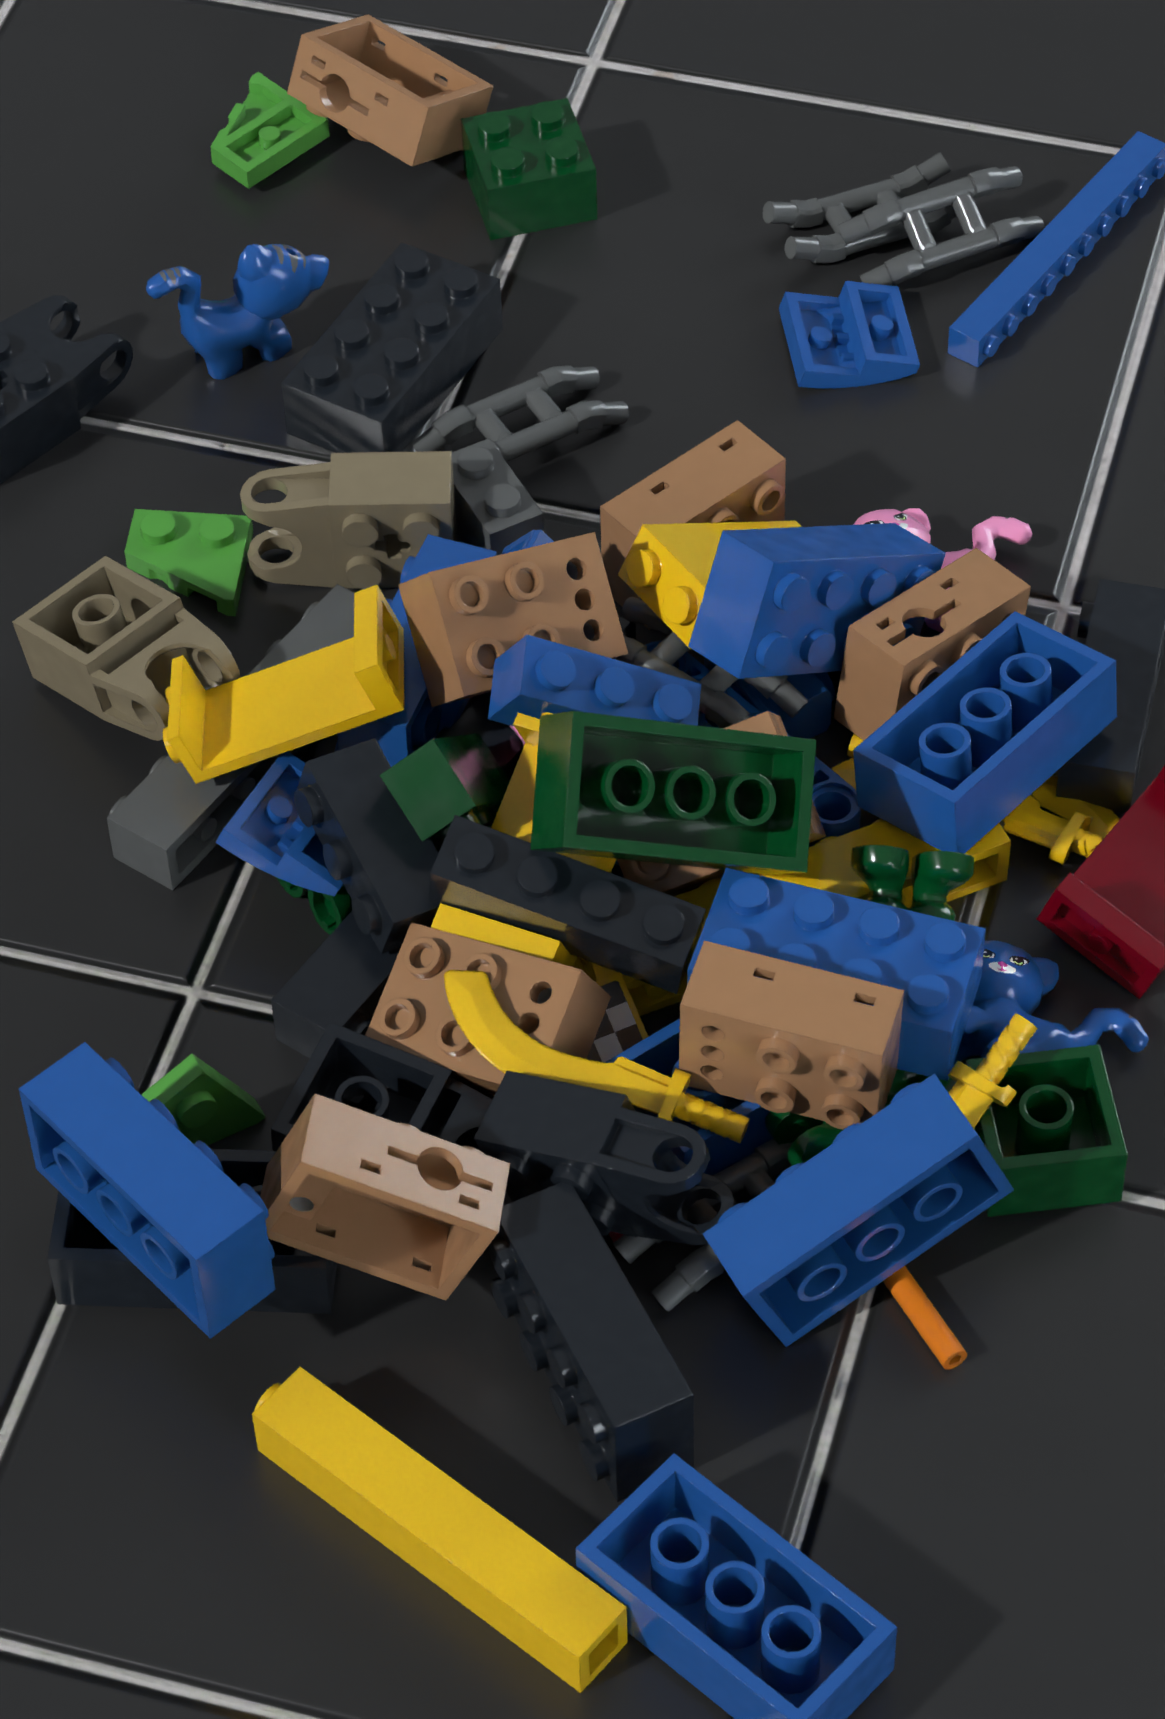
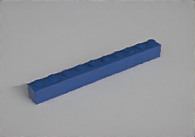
M1137 131L949 327L948 354L977 368L987 357H992L998 350L1001 342L1007 336L1011 337L1016 332L1019 323L1026 316H1031L1035 312L1038 303L1045 296H1050L1053 293L1057 283L1064 276H1069L1072 273L1076 263L1083 256L1086 257L1091 253L1094 244L1102 236L1106 237L1109 234L1113 224L1120 217L1127 215L1131 205L1138 198H1143L1146 195L1150 185L1157 178L1161 179L1164 176L1165 143Z

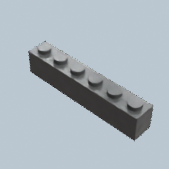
M337 584L320 602L317 601L311 604L304 613L302 620L283 639L276 640L269 647L264 659L248 675L354 637V592ZM315 742L290 750L289 752L300 759ZM280 754L195 784L182 762H173L169 755L160 757L153 765L149 775L129 795L122 796L114 804L107 817L113 857L173 891L217 845L215 842L224 827Z

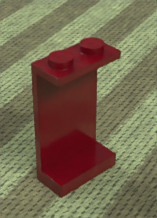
M1165 765L1158 776L1074 874L1070 872L1059 884L1037 917L1039 922L1138 999L1144 995L1165 969Z

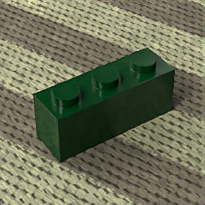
M479 733L432 739L380 775L422 842L442 837L445 839L455 815L491 828L510 782Z

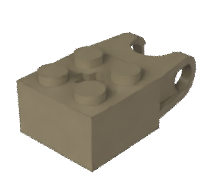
M452 451L331 453L330 462L275 468L258 472L243 484L240 492L242 510L247 517L268 527H273L256 535L250 542L247 553L250 569L256 576L268 582L334 588L337 584L344 588L366 589L374 585H378L379 588H399L402 569L409 556H417L428 534L457 541ZM274 489L286 494V497L281 502L265 504L254 500V497L264 490ZM271 549H286L293 553L288 560L280 563L266 562L261 558L264 552Z
M107 556L98 560L12 621L34 679L102 720L156 741L163 739V729L168 727L169 705L166 702L165 689L170 686L173 658L184 655L206 690L241 678L236 661L224 642L183 607L180 597Z

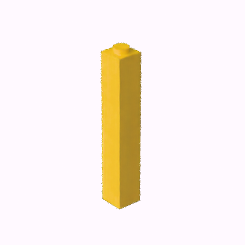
M299 1367L283 1384L276 1383L269 1387L258 1400L252 1417L259 1452L581 1693L628 1643L627 1607L302 1367Z

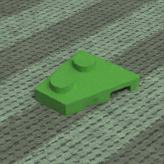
M259 72L252 75L249 80L250 92L244 103L235 104L228 116V125L219 131L210 146L212 164L248 189L330 136L327 118L309 112L306 104L287 94L286 90Z
M135 509L125 548L127 568L149 579L162 580L170 589L187 597L193 591L203 594L217 602L218 612L227 616H236L248 561L247 553L254 533L252 519L245 515Z
M193 1053L141 1094L148 1102L153 1099L162 1102L176 1120L179 1131L193 1144L197 1141H202L208 1146L253 1126L266 1117L253 1096Z

